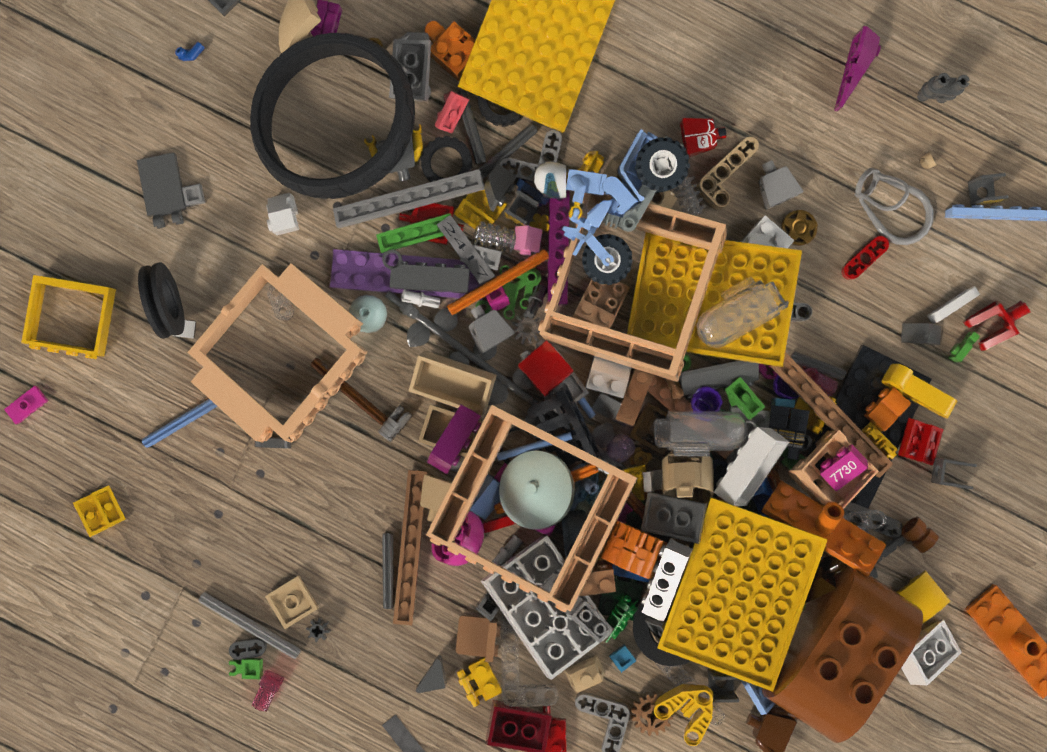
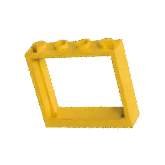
M33 275L21 343L29 344V348L40 350L41 347H47L48 352L59 353L60 350H65L66 355L78 356V353H83L85 358L97 359V356L104 357L116 289ZM46 285L104 295L95 349L36 340Z

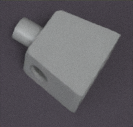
M773 160L762 165L766 175L761 177L758 183L766 210L803 193L802 188L786 166L777 170Z
M481 305L471 310L476 320L469 325V329L480 355L510 338L515 333L496 310L486 314Z

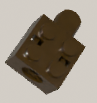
M645 402L634 427L632 426L627 435L661 455H664L668 447L673 449L678 446L690 445L689 438L677 431L682 421L648 402Z
M823 551L805 604L836 589L834 576L845 571L848 565Z

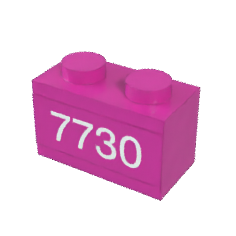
M852 444L847 448L844 446L837 451L835 457L832 459L828 458L821 464L820 475L835 491H838L868 469V460Z

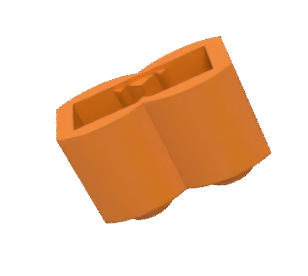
M895 387L884 388L878 396L880 398L877 402H871L865 409L867 412L864 416L880 431H886L911 404Z

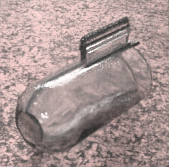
M750 276L720 293L724 301L706 310L698 318L696 324L697 333L701 341L708 347H724L779 316L780 312L788 307L789 302L788 300L784 301L774 282L764 285L761 280L755 282Z
M668 411L666 419H656L654 423L655 445L658 448L673 450L674 456H710V451H732L740 448L745 443L748 435L745 420L738 413L731 411Z

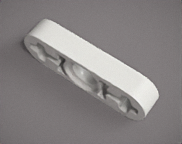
M972 286L927 316L932 324H935L979 296L980 293L975 286Z

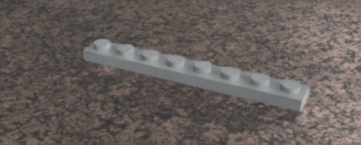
M478 169L333 208L336 227L343 228L485 190L481 171Z

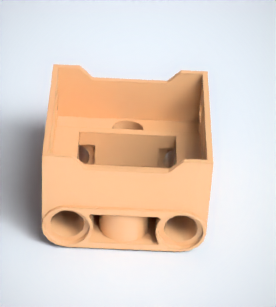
M840 430L827 431L815 443L816 448L806 459H800L788 474L814 501L823 506L829 502H836L844 509L878 473V470L873 464L868 462V469L841 489L835 491L820 475V471L815 464L823 456L826 459H832L836 456L839 449L844 446L847 448L851 444Z

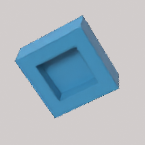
M772 398L771 405L794 408L795 400Z
M625 644L609 655L621 673L636 662L635 657Z

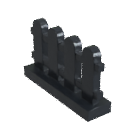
M567 385L561 387L556 392L557 395L552 392L549 394L550 398L538 403L536 399L531 402L532 406L529 407L527 413L532 418L539 417L541 423L536 426L537 428L555 436L553 430L564 426L567 431L565 433L571 432L573 438L565 442L573 443L575 447L596 458L599 457L601 453ZM556 409L558 415L546 419L544 413ZM554 445L545 447L548 452L556 451L557 457L569 469V465L580 460L582 463L586 462L568 452L563 454L562 449Z

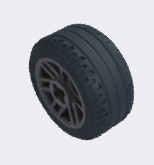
M584 510L569 511L562 519L566 559L587 519V514Z

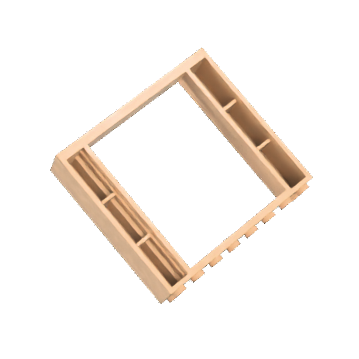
M585 193L581 217L587 218V213L595 205L603 200H610L612 197L605 193L603 196ZM649 203L635 229L709 250L676 349L556 313L575 257L572 253L580 241L578 238H575L574 241L571 240L570 246L566 247L564 251L565 260L563 265L559 266L557 273L559 278L557 283H554L552 286V298L546 304V316L544 320H541L538 331L549 342L678 382L684 366L683 359L718 254L722 251L727 230L726 224ZM581 227L579 232L583 233L584 228Z
M491 405L426 536L430 537V541L438 546L441 544L447 546L449 552L455 555L461 553L466 556V561L475 565L478 562L484 566L483 569L491 574L497 572L502 575V580L508 583L514 581L519 584L521 590L527 593L533 591L538 594V599L546 603L550 600L556 604L555 607L563 612L567 610L571 612L638 478ZM512 425L609 473L550 592L454 542Z

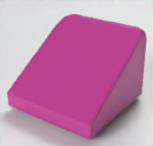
M503 287L486 295L492 310L498 311L510 305Z

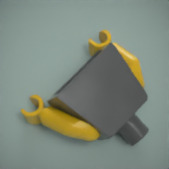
M419 124V130H413L405 153L389 172H397L400 181H406L411 178L408 168L415 167V162L420 159L423 149L421 124ZM371 135L373 141L368 143L365 138L364 142L369 147L371 157H373L385 140L377 142L376 138Z

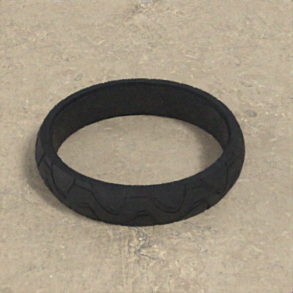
M326 33L306 38L282 52L266 69L256 87L250 116V131L255 150L268 172L278 182L292 191L320 199H337L355 195L382 180L396 166L405 153L415 122L413 91L409 79L398 61L387 50L370 39L359 35L354 36V34ZM331 56H357L377 64L388 73L395 93L393 124L385 142L377 153L356 170L334 178H308L288 170L275 150L272 138V118L278 98L289 81L308 65Z

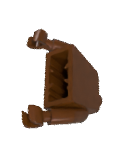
M772 707L767 714H760L759 717L750 713L746 724L754 727L752 734L756 738V745L763 752H784L798 718L781 707Z

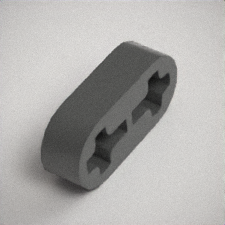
M270 438L263 443L255 441V447L291 448V442L284 441L282 438Z
M260 638L238 640L229 647V654L233 659L238 660L259 657L266 651L267 643ZM256 643H258V646H262L259 652H257V649H250V647L255 646ZM237 645H239V648H246L240 654H238V651H234Z

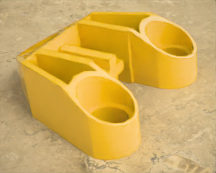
M683 683L664 693L656 700L654 714L660 720L668 719L679 709L684 717L690 718L693 715L685 728L684 741L690 746H697L700 744L712 720L713 691L705 685ZM706 692L710 698H703L699 696V693ZM664 705L669 711L663 714L657 708ZM693 731L696 732L699 737L695 740H692L688 737L687 734Z

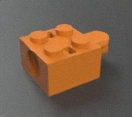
M431 21L425 27V33H428L429 39L433 43L430 57L459 81L475 39L455 21L447 29L437 21Z

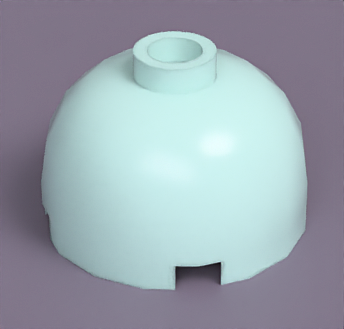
M359 296L349 307V312L363 323L361 332H376L385 324L387 318L386 306L382 300L375 296Z

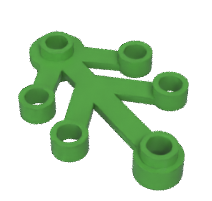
M507 265L502 266L500 268V274L502 273L503 268L510 269V267ZM532 268L518 276L517 278L521 280L515 284L508 282L502 286L510 302V305L507 306L503 313L506 319L511 320L514 318L518 291L525 287L524 298L520 301V307L524 310L527 309V307L522 306V302L524 300L528 301L532 295L533 287L537 286L541 281V274L537 269ZM530 274L535 275V280L530 281L528 276ZM488 300L477 302L475 307L485 304L487 308L484 312L487 314L491 311ZM508 310L513 312L512 317L506 316Z

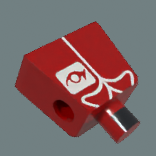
M682 118L680 122L682 142L689 158L714 150L717 146V140L726 138V128H715L713 119Z

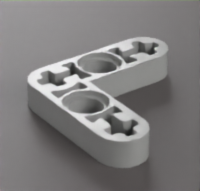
M550 130L546 133L538 165L512 158L503 159L499 165L506 166L507 163H510L512 168H516V164H518L516 179L519 180L521 178L524 181L534 183L535 169L546 162L543 158L546 153H552L555 157L553 162H557L562 142L561 133L557 130ZM552 135H556V139L559 141L554 142L552 149L550 148L551 140L548 137L551 138ZM529 167L532 173L530 176L525 177L521 174V169ZM509 169L511 173H515V170Z
M587 692L577 694L575 705L578 710L609 719L601 747L602 752H607L606 748L610 747L611 741L607 740L608 738L614 741L613 749L615 751L611 752H620L630 716L627 705ZM585 697L587 699V702L593 703L592 700L594 699V709H591V705L587 703L584 704V706H581V702H579V700H583V698ZM601 702L608 705L607 710L604 712L597 710V705ZM611 705H614L613 709L617 711L623 708L625 714L618 717V713L612 711V715H610ZM614 726H618L621 729L620 734L617 736H613L610 733L611 728Z

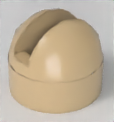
M930 152L921 157L920 164L923 168L929 169L936 166V162Z

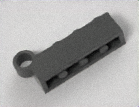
M388 250L382 257L384 266L391 270V289L463 294L469 292L470 270L466 269L465 265H454V268L446 267L447 264L435 263V266H427V263L424 262L408 265V262L403 261L401 254L396 250ZM391 254H396L399 258L395 266L387 264V257Z

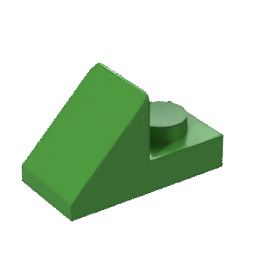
M741 377L725 389L730 405L732 407L737 405L749 420L765 408V405Z

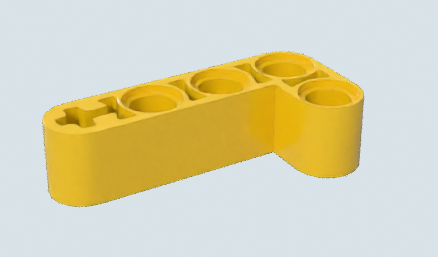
M901 364L890 365L881 381L883 384L890 388L895 387L907 398L941 417L949 418L958 402L956 399L912 375L913 371Z

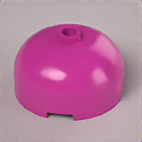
M469 510L454 542L478 554L484 540V527L481 519ZM432 543V553L436 560L450 566H461L469 563L465 560L466 556L461 553L455 555L447 550V546L442 544L438 546Z

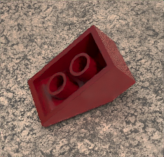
M493 700L486 734L487 745L526 752H545L552 715L515 703Z

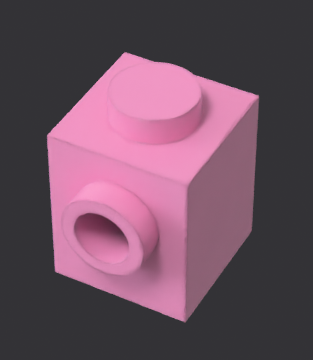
M515 226L512 249L520 251L519 254L531 256V253H539L542 230L531 226Z

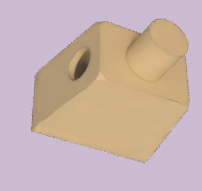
M424 475L420 502L422 507L430 509L427 520L433 522L452 484L451 481L432 475Z
M598 655L564 670L571 687L576 692H581L601 683L605 675Z

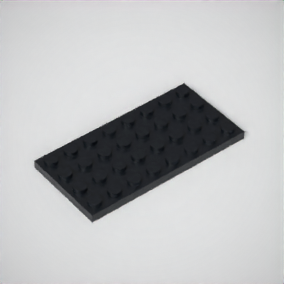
M865 345L860 346L835 397L836 405L860 430L870 423L864 416L867 412L865 410L866 407L873 401L877 402L880 398L878 395L884 388H890L881 382L891 364H901ZM911 369L913 371L912 375L930 384L932 378ZM906 396L904 397L911 402L910 406L886 431H880L897 449L903 439L908 418L913 419L919 406L918 403ZM826 424L822 428L823 431H820L816 436L806 458L816 448L815 443L827 431H832ZM824 456L815 464L819 471L821 470V464L826 460ZM886 472L880 478L874 476L851 502L869 509Z

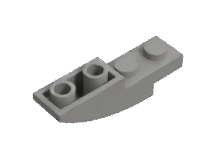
M552 573L540 587L550 592L558 576ZM580 597L571 612L568 610L565 612L598 643H601L613 629Z

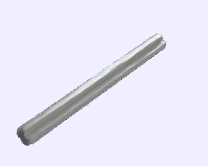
M206 592L202 593L199 597V603L291 658L296 659L301 651L298 647Z

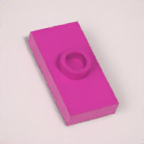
M33 386L4 410L15 424H20L47 403L48 399L38 386Z

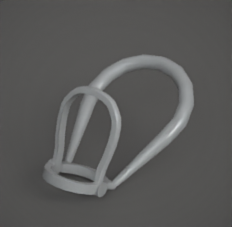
M876 168L867 169L859 178L854 195L859 198V202L877 231L887 238L889 242L896 245H910L919 242L928 234L933 224L934 211L930 199L923 191L908 185L899 178L882 174ZM870 174H873L871 185L864 193H861L864 181ZM879 180L905 191L903 198L896 205L882 206L869 197ZM910 193L922 202L926 212L925 223L922 229L915 235L907 238L897 237L888 232L863 200H867L880 210L893 211L905 203Z

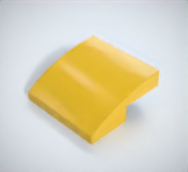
M485 190L468 194L462 200L454 215L485 236L505 210L508 203L504 202L502 207L497 206L493 212L490 210Z
M110 485L73 502L89 537L126 520Z
M926 570L912 578L908 585L896 591L922 610L923 623L950 602V599Z

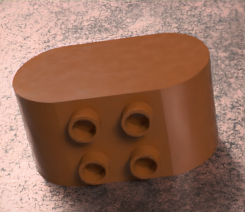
M847 566L845 571L834 576L836 589L806 604L805 610L800 615L774 691L762 688V693L766 698L835 743L843 742L852 737L869 719L913 651L923 624V613L918 606L871 575L866 577L850 566Z

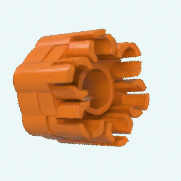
M616 521L601 558L634 574L652 579L655 573L653 570L656 562L661 559V556H659L663 544L667 545V542L644 531L641 533V530L626 525L623 522Z

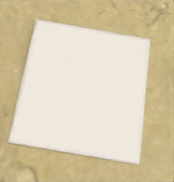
M185 320L183 333L176 336L194 338L196 322Z

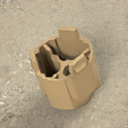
M686 445L673 448L671 453L662 460V494L703 502L708 505L710 497L714 498L713 459L704 453L702 448Z

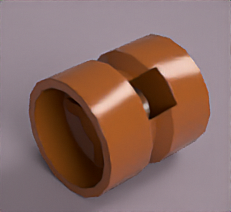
M916 516L902 527L901 536L908 542L912 541V546L920 553H925L936 544L939 536L931 528H926V523Z

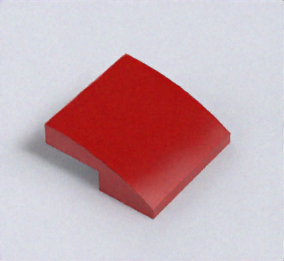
M547 340L518 364L519 369L544 396L548 395L574 372Z
M908 418L898 455L933 466L944 429Z

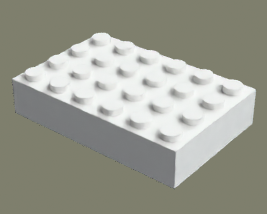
M544 535L501 565V567L540 587L552 573H555L557 576L559 575L565 560L549 537ZM494 572V574L490 573L481 580L547 678L552 680L599 644L565 612L555 607L556 604L550 600L546 603L538 599V594L533 591L527 593L521 590L519 584L514 581L508 583L502 580V575ZM589 595L579 596L604 619ZM611 630L604 639H606L612 633L613 630Z

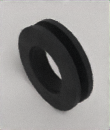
M162 262L154 263L152 267L149 265L142 266L138 272V288L142 306L151 328L162 339L170 337L171 334L174 336L182 334L185 327L184 310L179 290L171 272Z
M640 603L633 618V635L641 652L650 660L661 665L679 666L690 662V660L657 648L658 643L654 640L651 630L645 621L650 616L642 613L644 605Z

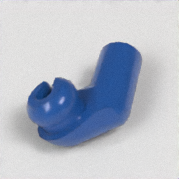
M197 42L192 49L178 47L175 54L182 61H194L205 47Z

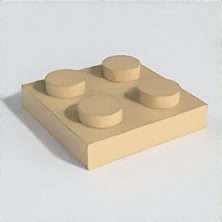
M300 575L265 596L284 629L319 608Z

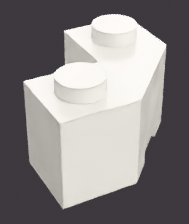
M291 193L267 198L268 205L266 207L269 216L267 225L269 230L276 235L299 230L296 218L298 210L294 196Z

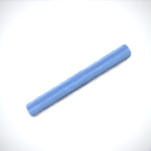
M208 399L142 439V443L146 448L151 447L218 406Z

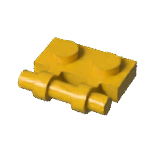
M485 657L468 665L470 673L465 674L463 669L456 672L459 677L458 681L461 686L463 685L467 693L466 697L468 701H471L473 707L480 704L477 698L480 695L487 701L503 693L489 662H485ZM473 679L475 680L478 688L475 690H473L469 682Z

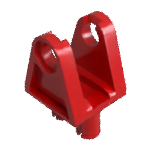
M994 301L965 319L963 323L968 328H971L995 315L1003 318V327L978 343L980 350L985 351L1018 335L1020 332L1014 325L1015 321L1031 313L1026 303L1022 301L1007 309H1004L1000 302Z

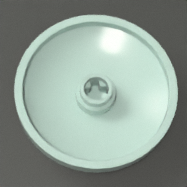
M529 451L514 458L505 468L499 486L500 501L505 513L513 522L528 529H546L559 523L569 512L575 492L574 480L567 465L557 456L544 451Z

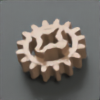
M646 692L645 698L639 695L640 701L633 702L636 708H631V712L635 714L631 716L632 721H636L635 727H640L641 733L647 730L648 736H651L652 732H655L656 736H658L659 730L666 732L665 725L670 727L671 724L668 720L673 719V715H671L666 720H660L655 714L650 719L649 714L652 713L655 702L659 698L656 692H653L652 696ZM662 705L664 711L662 709L657 708L658 711L663 714L669 711L668 708L664 705ZM640 717L646 719V724L641 721Z

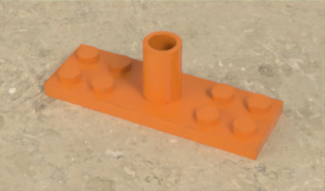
M782 480L761 511L776 521L828 539L824 551L851 568L856 569L866 577L870 575L887 545L844 519V509L840 504L829 502L823 506Z
M993 584L968 605L965 610L1038 696L1043 699L1047 696V644L998 586Z

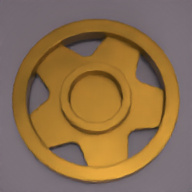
M805 210L790 212L785 216L781 224V229L785 233V226L790 230L788 235L794 240L792 245L803 246L810 243L817 234V221L811 213ZM796 214L795 219L789 218L791 215ZM800 238L803 242H795V240Z

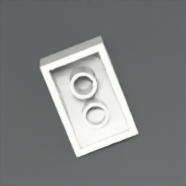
M594 356L585 388L624 398L631 367Z
M944 619L921 630L913 651L901 669L910 685L927 686L962 653Z

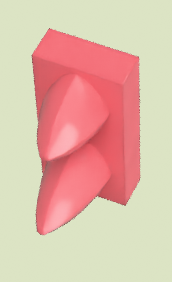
M453 91L444 94L445 105L442 111L437 113V121L434 125L438 129L451 134L469 102L467 97Z

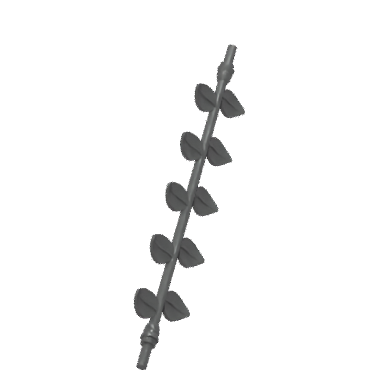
M391 291L386 294L385 297L400 307L399 310L403 312L402 314L418 321L412 324L407 332V342L411 348L425 345L430 339L431 330L457 350L448 357L449 359L469 365V360H471L484 371L497 375L488 405L503 403L507 399L508 389H510L532 406L531 402L536 399L524 390L531 388L533 384L519 368L514 372L511 381L485 362L496 355L497 345L480 355L476 344L472 352L446 333L457 326V313L452 315L448 308L441 309L436 314L433 323L420 314L419 310L412 303L402 302ZM553 410L544 413L546 419L557 416ZM527 414L525 422L535 427L541 423L538 416L532 418ZM604 423L597 426L591 435L601 453L599 455L601 459L615 465L620 470L628 469V467L620 462L621 460L617 458V455L602 449L610 446L614 441L613 425Z

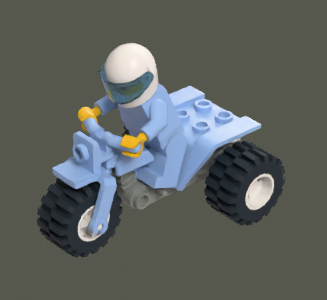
M640 129L618 167L617 172L622 182L614 176L607 177V174L572 169L566 172V165L553 161L545 162L536 169L534 183L536 188L543 193V197L560 200V198H566V190L574 191L572 200L574 206L569 211V219L578 224L577 228L563 226L562 230L565 231L564 236L574 241L575 238H578L580 240L572 253L576 256L584 242L587 243L582 254V264L586 274L594 282L602 285L618 283L627 276L633 263L632 252L623 239L611 234L593 236L602 221H604L603 223L606 226L610 222L609 227L615 224L614 228L616 229L619 227L627 232L633 231L654 194L676 188L687 177V171L690 168V163H688L689 155L686 154L684 145L680 144L677 140L674 141L668 136L664 138L657 137L650 132L646 134L644 130ZM585 193L601 196L605 193L612 197L610 200H603L595 205L587 213V218L581 217L582 209L580 204L583 202ZM581 227L588 230L586 235L579 232Z

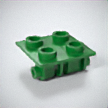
M629 595L621 597L615 609H613L606 620L614 628L606 643L611 638L616 639L620 632L626 628L629 623L628 620L638 610L636 605L639 599L634 603Z

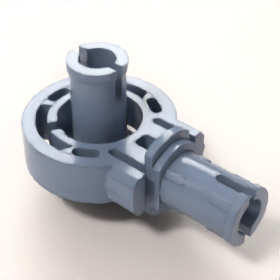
M581 463L574 467L570 472L579 469L583 466H586L588 464ZM598 473L574 483V499L569 511H574L578 503L583 502L588 494L593 495L598 491Z

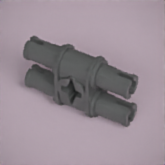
M941 73L939 76H934L923 84L921 90L918 91L919 95L917 98L922 102L928 99H936L938 103H945L962 94L969 85L968 81L970 79L967 75L952 78L947 73Z

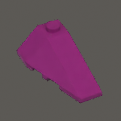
M863 26L852 38L834 111L838 112L844 106L871 62L880 52V37L868 26Z

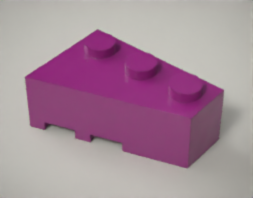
M460 404L431 451L427 463L448 474L452 465L456 467L462 457L459 455L461 450H466L471 442V439H469L471 433L476 434L481 426L479 422L481 415Z

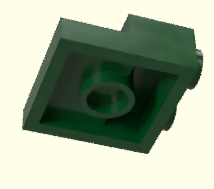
M614 575L616 592L600 594L598 604L600 613L610 616L621 597L629 595L634 603L639 599L636 605L638 608L643 588L642 582L630 578L623 579L620 576Z

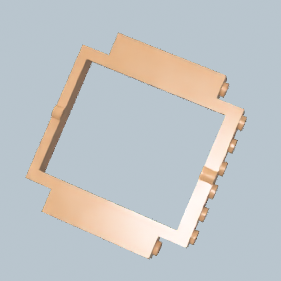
M290 263L280 276H277L272 270L262 264L230 303L222 308L219 316L187 352L203 366L191 383L255 441L263 443L269 440L273 434L272 432L275 431L284 441L292 443L299 439L303 429L314 421L317 412L326 407L328 399L339 391L343 381L351 377L354 368L365 360L367 351L351 339L360 332L363 323L293 264ZM267 282L346 349L322 380L312 388L311 393L284 425L206 356Z

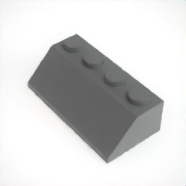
M739 360L681 372L679 383L684 396L686 395V399L692 398L700 387L708 386L715 390L723 388L725 391L739 377L748 386L754 385L753 381L759 380V363Z

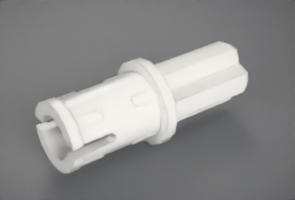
M403 290L402 302L418 305V307L424 305L438 308L440 305V298L424 295V292L417 293Z

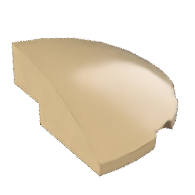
M288 0L279 25V47L281 53L297 42L312 37L310 31L321 21L313 0Z

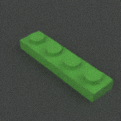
M451 214L376 234L381 253L444 236L437 224Z

